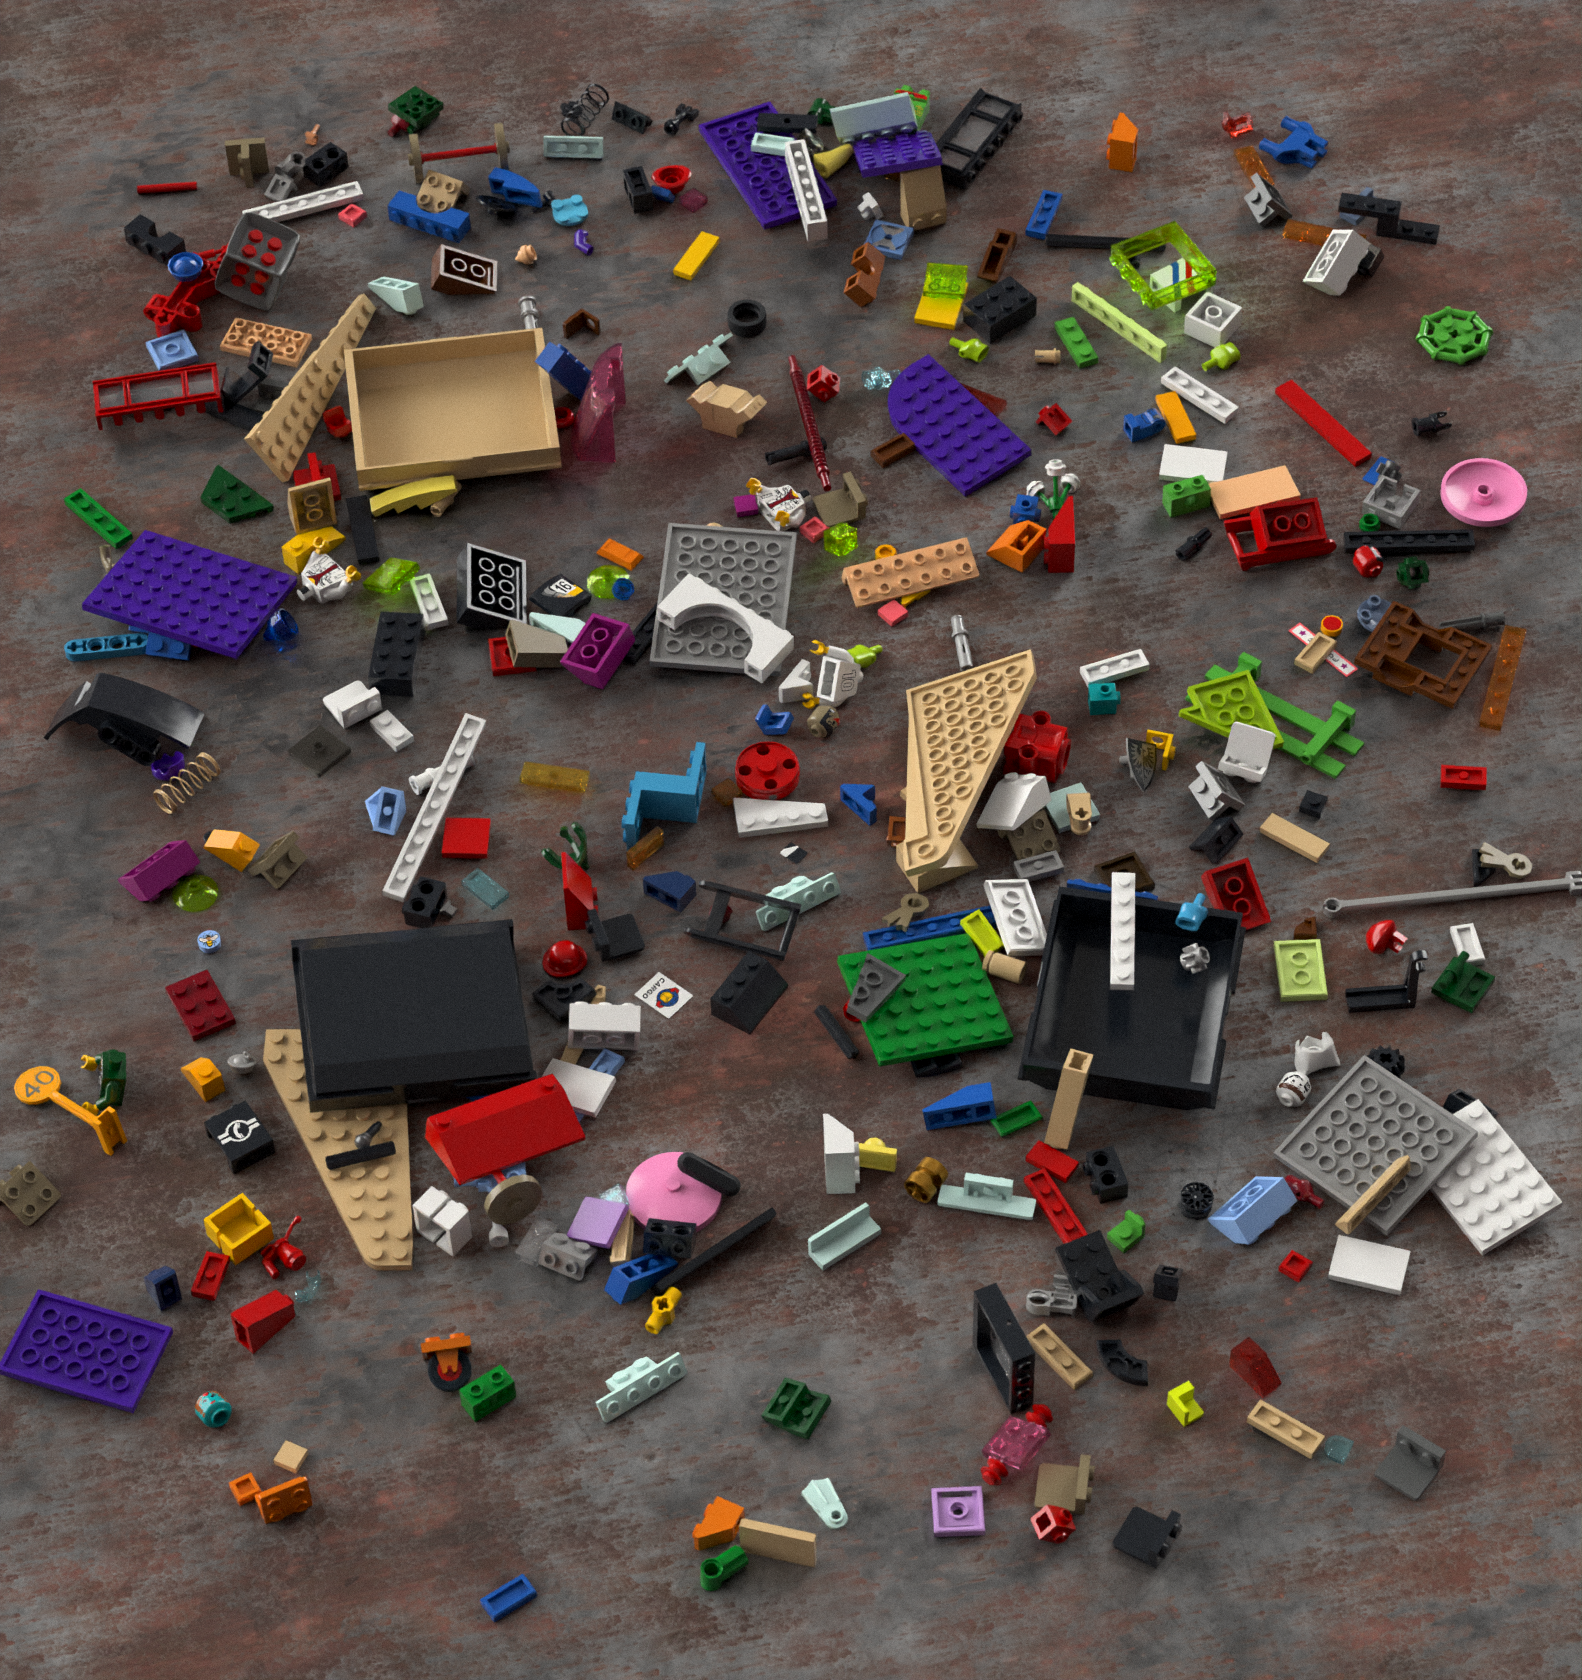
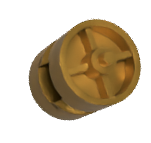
M924 1157L916 1167V1171L912 1172L904 1182V1187L912 1198L922 1203H928L936 1194L937 1189L948 1178V1171L939 1161L931 1157Z

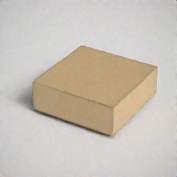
M286 1440L274 1458V1464L297 1473L308 1455V1449Z

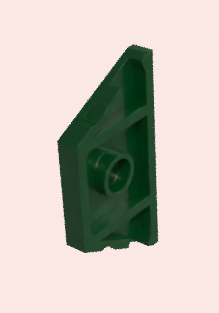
M220 465L215 467L200 497L203 505L229 524L238 522L241 519L256 517L255 513L267 510L268 513L274 511V506L271 502Z

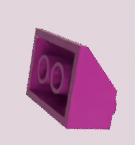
M592 613L561 659V665L583 683L604 689L635 642L630 625Z
M187 840L173 841L166 844L117 880L139 901L152 902L161 895L159 892L164 888L170 889L178 883V878L183 875L186 877L196 870L195 866L201 862Z

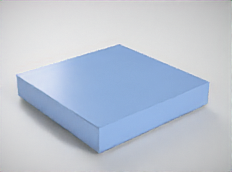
M184 329L146 342V347L159 371L179 368L199 361L198 354Z

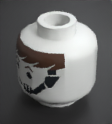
M1298 1071L1285 1074L1276 1088L1280 1102L1288 1107L1302 1105L1311 1091L1308 1077Z

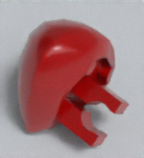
M1384 920L1372 925L1368 929L1365 940L1371 953L1382 954L1387 948H1390L1398 954L1403 947L1398 945L1397 942L1403 945L1408 938L1397 931L1396 923L1393 920Z

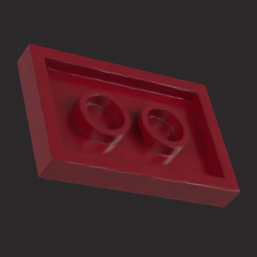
M207 969L165 987L166 994L193 1042L236 1024L234 1015Z

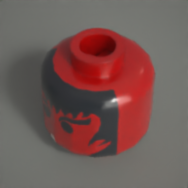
M1362 546L1355 551L1353 564L1361 576L1369 578L1376 577L1382 572L1385 560L1375 547Z

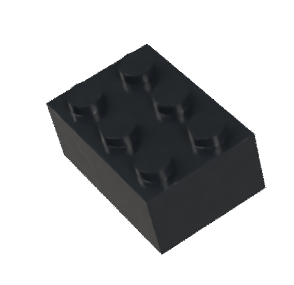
M1008 276L963 304V322L988 343L999 339L1036 316L1037 297L1011 276Z

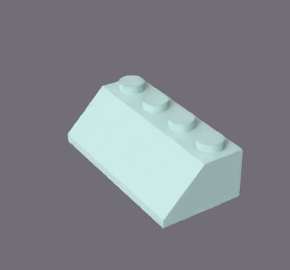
M908 92L830 109L837 139L841 145H852L859 140L871 141L874 137L879 136L890 137L894 133H908L918 128L914 105Z

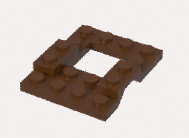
M1393 601L1355 657L1354 664L1373 672V679L1403 693L1413 696L1417 692L1454 709L1491 652L1492 645L1453 627L1444 629L1432 627L1424 623L1415 610ZM1419 643L1440 653L1445 648L1460 655L1444 680L1406 663Z

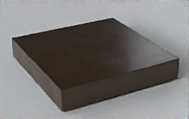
M1135 851L1094 866V872L1100 882L1109 887H1112V872L1135 873V892L1142 893L1155 889V883Z

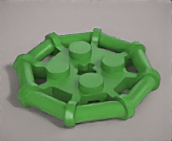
M1445 306V309L1429 316L1424 315L1421 318V327L1419 334L1416 336V341L1431 355V359L1435 361L1440 359L1464 365V362L1478 356H1485L1488 353L1490 337L1493 335V330L1479 318L1476 311L1469 312ZM1452 317L1461 318V319H1466V320H1465V321H1462V320L1452 319ZM1472 323H1474L1479 330L1475 331ZM1428 329L1434 331L1433 335H1427ZM1475 339H1481L1480 344H1476ZM1431 343L1437 344L1438 348H1435Z

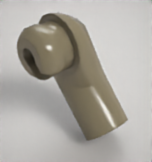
M103 545L99 547L101 561L108 574L117 562H112L110 545Z

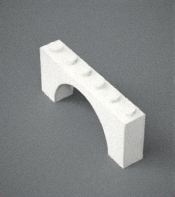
M688 574L657 606V620L673 630H676L680 625L689 620L706 616L721 617L738 624L745 630L752 642L751 651L744 660V673L760 683H763L794 649V636L790 632L780 629L772 621L762 618L752 609H747L739 604L737 600L727 597L719 589L709 586L701 578L694 577L691 574Z

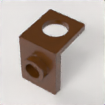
M581 308L563 322L564 338L568 339L583 326L596 335H600V320ZM588 319L593 321L595 327L589 323Z

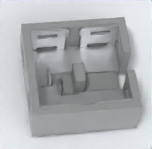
M1381 475L1363 501L1362 514H1375L1379 521L1401 529L1419 503L1421 490L1405 484L1403 496L1400 497L1395 495L1397 480Z

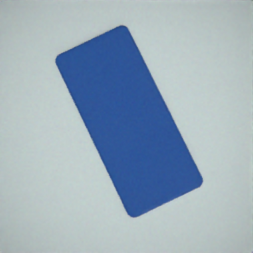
M1381 456L1363 477V480L1375 485L1379 480L1377 479L1379 473L1376 470L1380 462L1385 464L1389 459Z

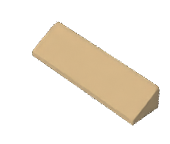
M1406 1155L1395 1160L1335 1225L1346 1234H1350L1411 1170L1410 1157Z

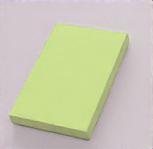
M1320 939L1274 941L1280 1001L1327 1000L1328 993Z

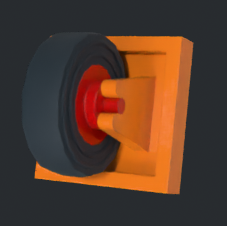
M455 1333L450 1335V1339L440 1340V1337H430L425 1339V1343H421L423 1360L430 1359L428 1363V1376L431 1383L437 1389L444 1392H454L463 1388L468 1383L472 1374V1365L465 1353L472 1352L470 1335L465 1336L464 1333Z

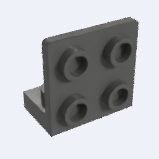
M1402 1425L1397 1432L1395 1446L1377 1468L1374 1476L1412 1500L1417 1501L1442 1469L1446 1450Z

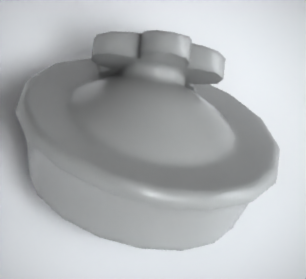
M244 1051L243 1054L233 1055L227 1060L230 1069L239 1074L253 1071L257 1063L256 1059L247 1051Z

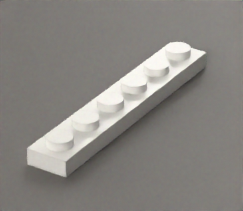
M358 181L242 212L243 214L245 212L258 214L275 222H281L364 200Z
M1112 872L1110 989L1134 990L1135 873Z

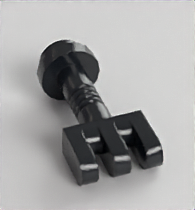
M681 103L676 108L675 115L677 117L674 120L668 119L665 122L664 131L668 135H675L680 129L679 125L685 119L693 121L699 115V109H693L691 106L686 107L685 104Z

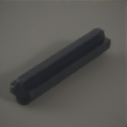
M826 1005L817 1006L814 1014L847 1059L857 1058L859 1050Z
M389 1141L326 1156V1166L328 1170L395 1155L396 1148L394 1142Z

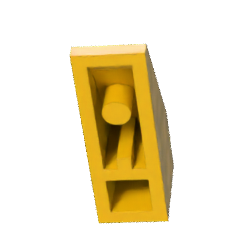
M332 526L296 535L281 546L284 564L299 575L303 572L312 551L316 550L313 541L317 536L323 538V541L329 542V549L322 551V555L329 553L344 542L346 537Z

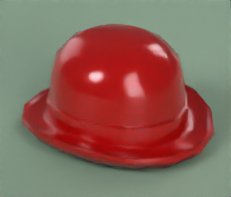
M682 165L665 166L653 172L651 179L660 188L670 190L675 195L685 188V184L691 178V171Z
M562 940L553 944L543 956L542 966L544 971L550 976L567 977L581 971L586 966L588 957L586 952L574 942Z

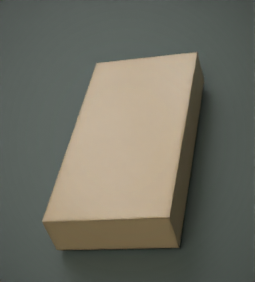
M1318 632L1295 658L1294 665L1313 674L1336 648L1337 641Z

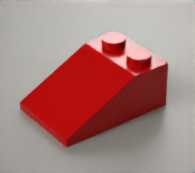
M1068 496L1049 526L1048 537H1044V550H1048L1044 551V564H1048V573H1074L1075 527L1073 496Z
M1318 497L1260 505L1249 513L1258 551L1327 539Z
M561 852L567 929H586L587 911L596 909L598 913V905L593 906V901H598L597 887H592L589 875L566 852Z
M1248 857L1203 873L1201 879L1214 909L1242 912L1241 927H1246V930L1272 922Z

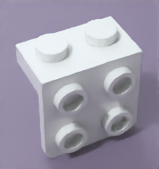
M355 681L323 698L325 706L344 729L382 710L380 692L376 687L368 690L361 681Z
M1234 722L1231 727L1225 754L1219 762L1218 770L1223 771L1228 776L1237 775L1244 777L1248 782H1261L1267 772L1276 738L1275 734L1247 724Z

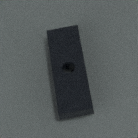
M759 113L757 131L766 133L816 134L818 115Z

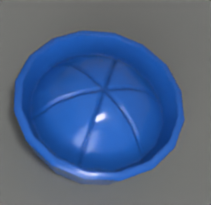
M191 252L179 253L168 262V270L180 282H190L197 279L203 267L202 258Z

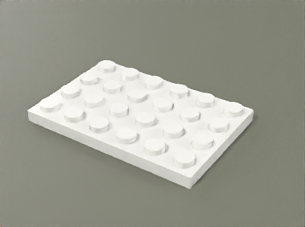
M1477 1099L1453 1115L1478 1131V1137L1430 1188V1191L1483 1256L1562 1208L1563 1202L1480 1100Z

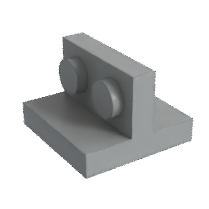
M1203 761L1195 766L1200 776L1188 787L1209 819L1214 821L1229 806L1238 811L1246 806L1223 772Z

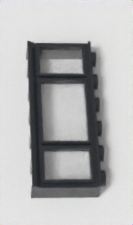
M980 88L936 142L942 156L943 165H940L942 181L964 190L970 183L972 184L979 171L984 169L986 162L993 158L997 148L1003 145L1004 139L1011 135L1016 124L1021 122L1023 118L1022 103L1016 104L989 94Z

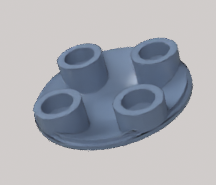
M1371 595L1369 599L1363 601L1358 607L1357 617L1364 628L1373 632L1392 603L1381 599L1377 595Z

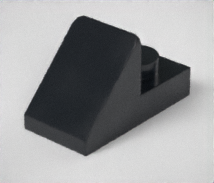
M1159 1264L1154 1273L1153 1297L1176 1301L1183 1269Z

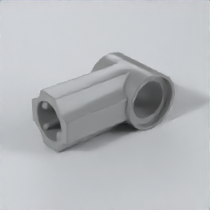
M293 151L275 166L276 174L292 177L305 165V155L302 152Z

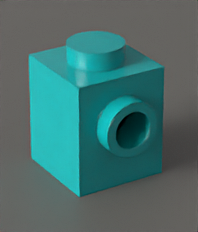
M1115 683L1088 684L1090 715L1116 714L1117 705L1121 704L1120 691H1116Z

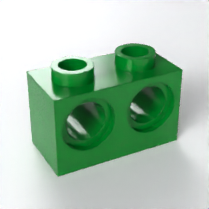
M501 1364L459 1389L461 1405L474 1422L516 1398L515 1382Z

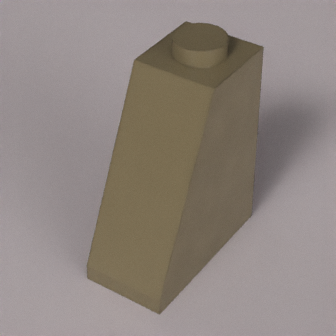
M510 620L505 635L513 667L564 668L560 661L569 649L565 637L516 620Z

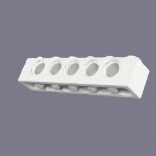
M805 139L785 142V160L807 241L828 239L827 218Z

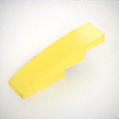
M454 475L429 478L387 490L370 498L371 512L375 517L393 508L397 513H400L416 504L420 509H423L457 492L456 478Z

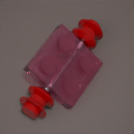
M1034 1404L1032 1406L1033 1412H1027L1025 1415L1027 1421L1009 1416L981 1450L984 1457L988 1458L987 1464L989 1467L983 1466L981 1468L982 1478L987 1484L1001 1485L1002 1480L1000 1477L1008 1476L1006 1465L1023 1470L1051 1436L1045 1422L1051 1423L1053 1416L1051 1415V1410L1046 1405Z

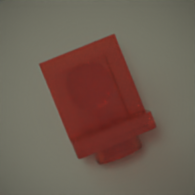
M1228 111L1223 112V120L1221 121L1223 130L1227 131L1231 138L1253 131V116L1248 112L1231 118Z

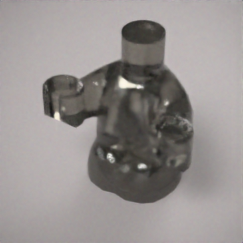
M804 129L797 137V140L805 139L812 163L814 161V154L830 151V149L824 146L822 140L818 136L813 135L809 129Z

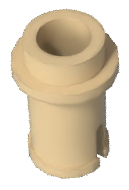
M1056 348L1054 350H1035V356H1044L1043 358H1035V363H1054V365L1060 363V350H1056Z

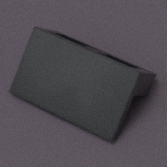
M1232 817L1215 819L1189 846V849L1191 851L1202 849L1211 863H1216L1244 834Z

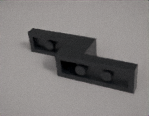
M1341 193L1338 212L1378 218L1376 236L1433 245L1437 244L1440 225L1400 219L1402 201Z

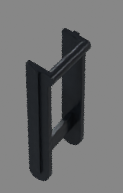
M710 881L699 882V887L716 892V896L705 931L685 928L684 934L694 939L745 952L750 951L754 954L780 961L785 960L802 904ZM731 896L790 911L778 950L718 935Z

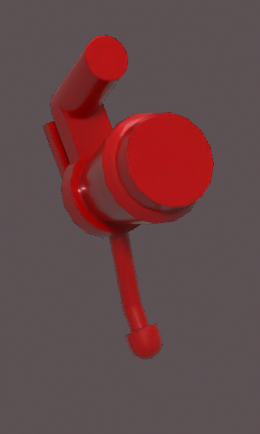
M300 1216L294 1218L284 1238L278 1239L274 1244H269L260 1253L264 1257L262 1264L273 1280L278 1278L280 1274L273 1263L277 1257L280 1258L286 1268L293 1271L300 1270L306 1262V1256L303 1254V1251L290 1245L289 1241H287L293 1227L301 1222Z

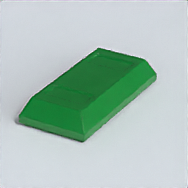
M1030 1100L997 1115V1118L990 1119L1000 1136L1004 1137L1043 1119V1117Z

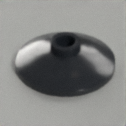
M478 195L476 197V200L488 209L487 213L498 216L499 212H512L515 210L513 204L503 199L488 195Z

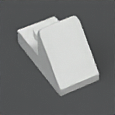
M802 659L779 686V702L787 703L805 700L806 698L802 694L806 692L813 695V684L809 682L811 678L810 662Z

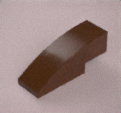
M1001 228L996 229L992 242H989L977 278L995 283L998 282L1018 241L1016 232Z

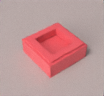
M351 203L338 216L339 220L354 228L367 217V212Z
M815 516L801 525L799 532L814 544L829 533V527Z
M893 599L878 609V616L893 627L908 617V611Z

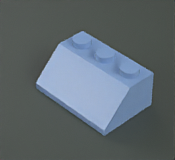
M1256 1176L1207 1220L1234 1243L1249 1245L1257 1241L1258 1235L1264 1230L1274 1226L1275 1220L1287 1214L1291 1210V1206L1297 1202V1199L1284 1177Z

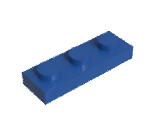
M1043 190L1027 225L1025 236L1045 240L1046 234H1048L1062 202L1063 194Z

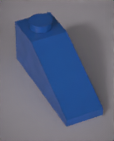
M991 1082L966 1086L922 1109L926 1130L997 1118Z
M647 1254L614 1267L604 1290L620 1305L646 1292L678 1266V1263L671 1256Z

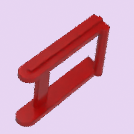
M1250 516L1224 520L1226 534L1242 571H1247L1250 567L1329 554L1337 547L1333 539H1326L1244 553L1236 533L1253 530Z

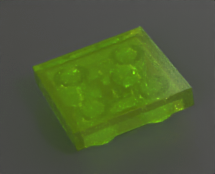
M927 262L923 296L964 299L968 265Z
M390 557L362 584L365 589L393 595L400 591V587L415 577V573L420 570L418 562Z

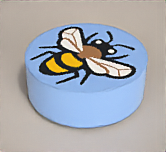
M207 930L198 936L199 949L204 953H214L221 947L220 935L216 931Z

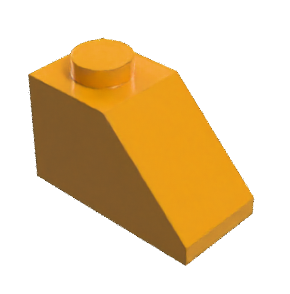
M214 829L203 848L242 872L252 860L260 844L242 832Z
M200 1057L181 1068V1072L205 1102L225 1091L222 1074L210 1059Z

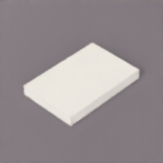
M1165 444L1159 480L1178 482L1203 474L1208 484L1222 481L1227 451Z
M552 1058L542 1077L549 1074L555 1076L564 1088L575 1112L595 1118L616 1083L615 1076Z
M1338 1235L1328 1279L1400 1295L1410 1251Z

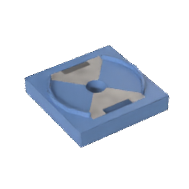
M875 220L865 243H871L885 257L902 260L914 234V228Z

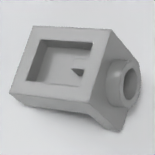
M275 174L264 195L269 199L279 202L286 200L290 191H297L298 187L293 183L294 179L291 177Z

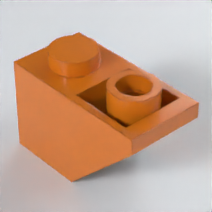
M717 1496L713 1504L710 1503L707 1506L702 1523H698L693 1530L692 1537L694 1538L695 1549L700 1551L733 1541L739 1532L741 1519H745L744 1507Z

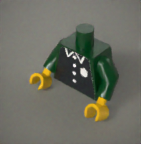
M110 1049L96 1055L95 1058L83 1055L81 1060L86 1063L81 1068L95 1071L98 1066V1100H96L95 1105L85 1102L81 1107L97 1116L99 1110L103 1111L111 1105L122 1106L126 1085V1053Z

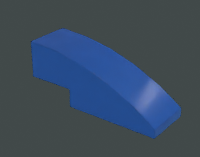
M496 167L488 176L491 192L504 195L505 201L539 208L543 206L539 189L522 176Z

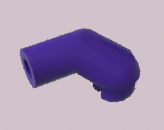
M579 229L574 234V246L589 256L593 253L594 248L586 243V236H589L588 232Z

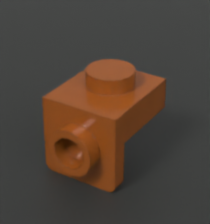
M889 816L887 844L891 845L892 848L896 849V845L905 840L906 817Z

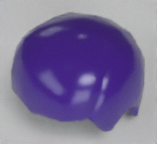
M175 751L174 756L164 753L161 759L151 764L153 776L163 782H170L171 777H178L179 770H185L184 755L179 751Z

